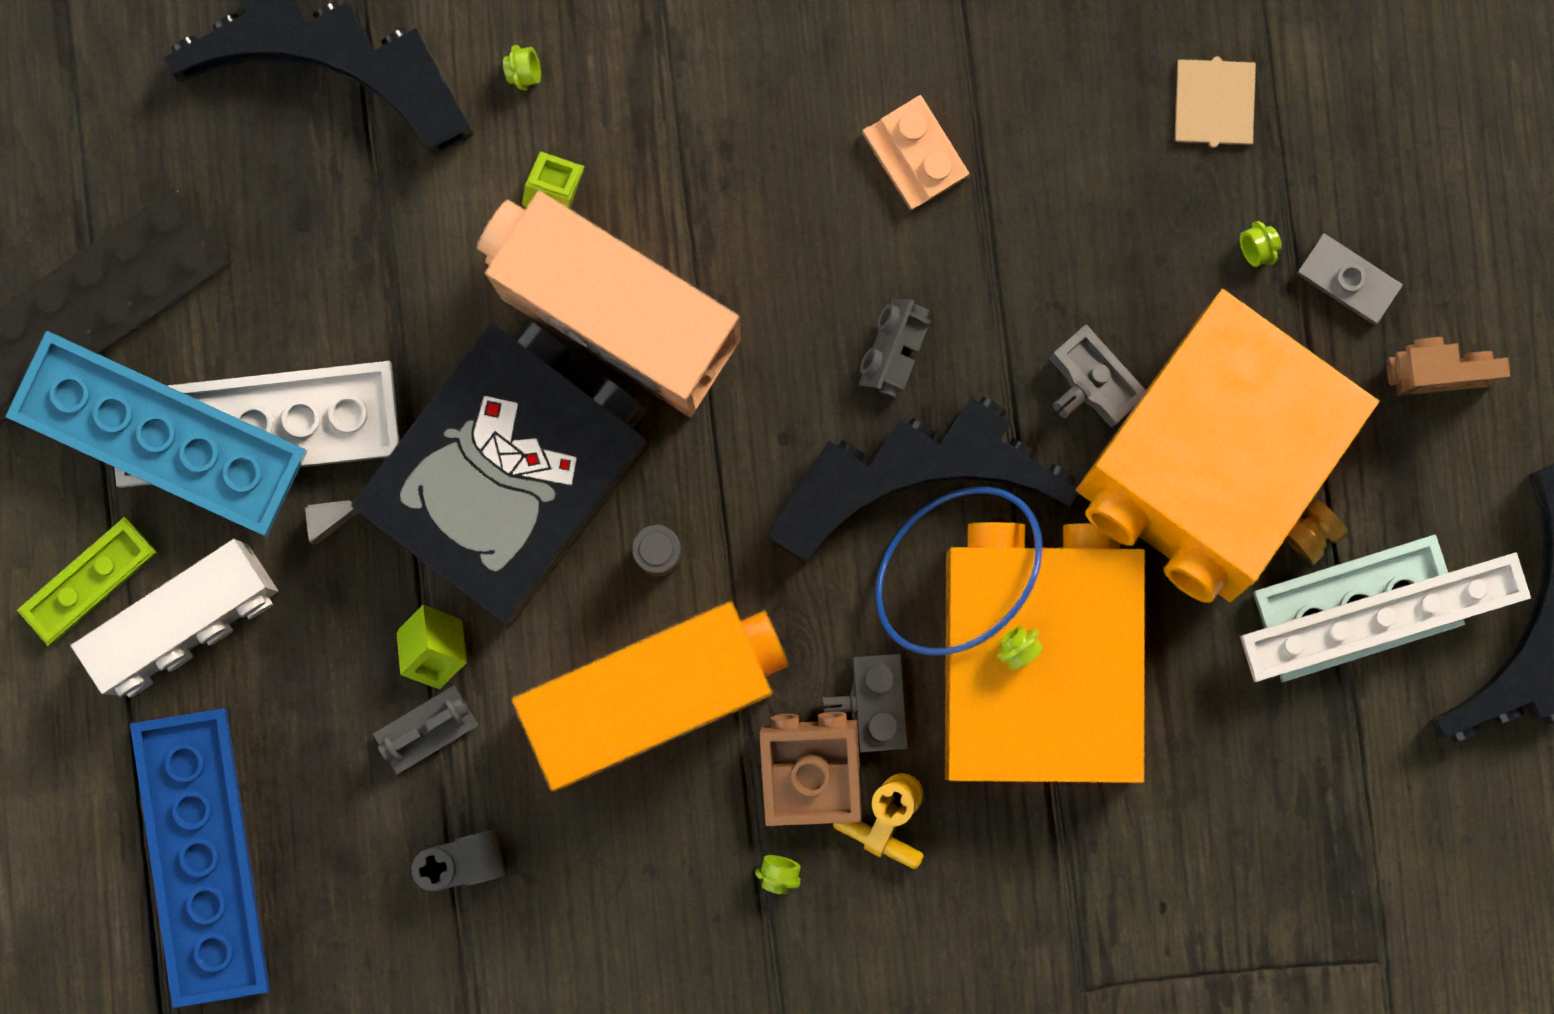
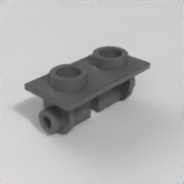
M891 299L890 304L884 307L878 318L877 328L879 332L873 348L866 352L861 362L860 371L862 376L858 384L859 386L879 389L881 394L896 398L899 391L905 390L915 360L902 355L901 351L904 346L919 352L931 322L927 319L930 310L914 304L915 301L912 299Z
M453 685L375 732L373 736L379 744L378 749L387 763L390 762L395 773L398 775L479 725L456 686Z

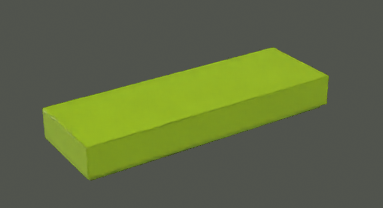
M124 517L17 611L47 646H52L157 555L158 552L127 517Z

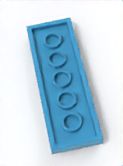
M48 331L45 332L5 416L266 537L270 533L308 452L302 447Z

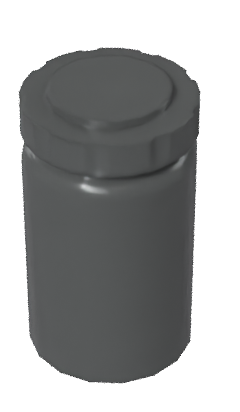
M662 525L647 526L639 532L633 541L634 559L647 574L663 577L673 573L679 567L682 560V547L678 537L671 529Z

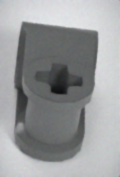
M496 829L454 839V842L423 850L414 858L411 866L415 883L428 891H439L463 884L465 886L507 875ZM434 855L437 862H445L447 865V870L440 874V882H434L431 875L423 876L421 868L428 864V856Z

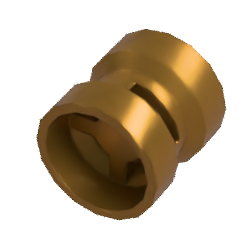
M1315 499L1305 508L1306 519L1301 518L1297 521L1285 537V540L1295 552L1310 565H1314L1324 556V548L1328 546L1327 542L1338 543L1348 534V530L1341 520L1318 499Z

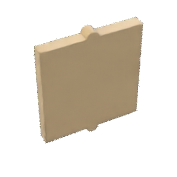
M1218 56L1214 57L1212 61L1178 59L1175 142L1209 143L1211 148H1216L1218 144L1252 145L1256 63L1222 61Z

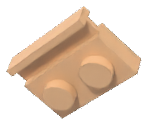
M921 95L862 131V134L911 212L965 180L970 175Z

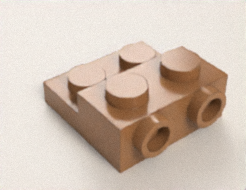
M1443 337L1414 340V344L1405 346L1406 351L1396 352L1395 357H1388L1386 364L1390 386L1396 385L1397 396L1491 387L1510 377L1508 358L1494 359L1493 351H1482L1464 354V358L1460 359L1458 343L1444 345Z
M826 712L818 715V722L799 723V716L796 714H779L770 717L771 724H762L760 748L766 826L861 822L860 758L857 720H847L846 713Z

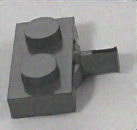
M1087 324L1049 357L1050 361L1067 378L1071 387L1057 401L1053 402V407L1057 412L1064 404L1071 401L1059 413L1063 418L1069 417L1076 408L1085 402L1093 407L1112 428L1136 406L1146 392L1143 386Z
M901 654L852 657L853 682L849 696L821 697V706L840 705L838 708H823L822 713L844 712L846 715H851L852 720H857L859 752L907 749Z

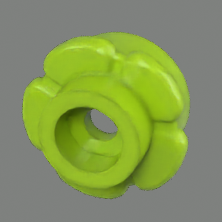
M519 45L512 46L509 56H505L503 59L504 74L509 84H515L518 89L525 91L528 90L529 85L540 83L541 69L539 59L533 47L520 48Z
M1256 221L1252 223V228L1240 234L1242 252L1252 266L1257 267L1268 263L1273 265L1277 262L1278 252L1281 251L1282 244L1277 231L1272 226L1265 227L1262 222Z
M1018 626L1007 632L999 640L1001 648L997 653L998 659L1006 661L1011 670H1016L1029 664L1043 650V646L1036 638L1039 635L1038 630L1030 629L1026 632L1023 626Z
M776 855L764 856L761 868L755 870V875L763 879L762 888L776 894H788L790 888H797L801 884V879L798 877L801 868L800 864L785 857Z

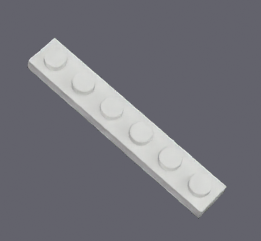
M1516 552L1242 635L1240 638L1253 680L1257 682L1527 600L1531 596Z

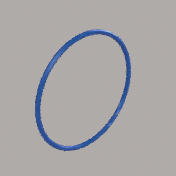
M983 486L963 488L950 492L931 501L916 512L901 527L889 544L877 574L875 588L876 608L883 627L892 639L910 651L924 655L941 656L973 648L1003 629L1015 617L1028 599L1041 566V531L1030 508L1014 494L1002 489ZM992 494L1008 499L1016 504L1024 512L1032 526L1035 539V558L1028 583L1008 614L984 634L953 647H921L906 641L898 635L890 625L885 614L882 589L889 560L907 531L921 517L935 507L964 495Z

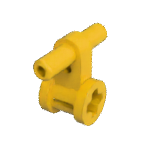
M894 774L884 782L872 798V809L877 817L873 827L862 821L833 823V827L865 844L864 850L880 858L885 854L914 870L918 869L924 857L923 853L892 836L896 827L906 823L921 806L924 797L923 788L920 782L909 774ZM894 792H899L903 795L901 798L903 805L901 807L893 804L895 800Z

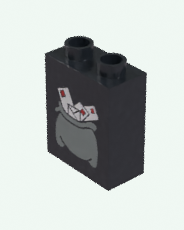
M527 318L513 337L491 322L351 504V507L509 626H512L648 448L645 438L633 430L647 412V409L604 376H601L587 395L559 374V369L572 354L571 351Z

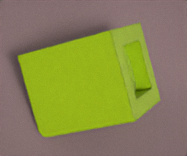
M423 604L397 631L400 675L441 689L467 663L463 623L461 619Z

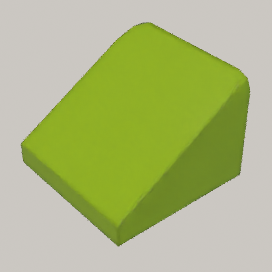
M540 151L525 184L523 206L527 208L539 190L570 209L584 171V166Z

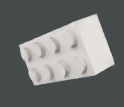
M233 539L73 643L71 647L102 694L118 695L119 697L127 695L128 698H131L153 684L150 676L157 671L167 668L170 672L188 662L193 657L189 651L192 648L206 642L210 646L229 635L233 631L230 624L238 618L247 616L250 620L266 611L273 605L270 598L279 591L250 546Z

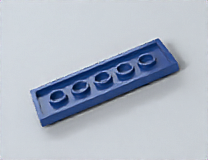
M227 708L131 723V735L172 1007L176 1008L269 992V979Z

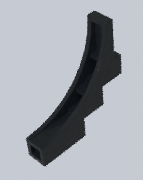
M240 0L246 11L245 14L240 17L238 14H230L221 18L212 26L214 29L212 32L199 39L196 36H190L180 40L171 47L172 53L163 57L172 75L179 83L216 68L245 62L287 61L326 69L356 81L385 100L413 127L432 157L474 135L417 29L414 28L409 32L405 28L396 30L381 40L383 46L374 50L348 1L341 5L338 2L326 4L313 13L315 19L306 22L295 0Z
M984 396L980 402L971 397L941 444L932 440L936 433L931 428L914 418L911 419L909 424L899 419L869 466L862 462L865 454L850 443L841 440L837 446L828 441L767 534V539L804 564H807L825 540L857 512L890 494L924 483L960 479L997 482L1033 492L1066 510L1071 507L1079 493L1075 491L1076 487L1073 486L1076 478L1055 464H1052L1047 469L1034 461L1033 458L1036 452L1017 439L1012 438L1009 444L1001 439L1011 422L1003 418L1007 412L1004 408Z
M1554 464L1528 474L1540 511L1543 538L1541 581L1531 617L1513 652L1492 678L1461 704L1429 720L1436 738L1451 736L1453 743L1465 740L1480 733L1477 725L1494 718L1497 725L1524 715L1521 708L1523 705L1526 706L1531 719L1546 718L1548 724L1554 723Z

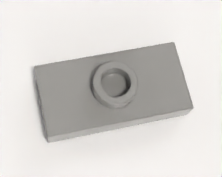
M1325 233L1321 235L1296 273L1374 326L1378 324L1403 284Z

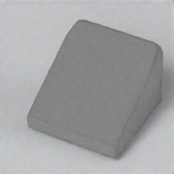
M348 500L308 505L305 511L309 542L314 545L320 543L357 515L359 512L351 507L353 502Z

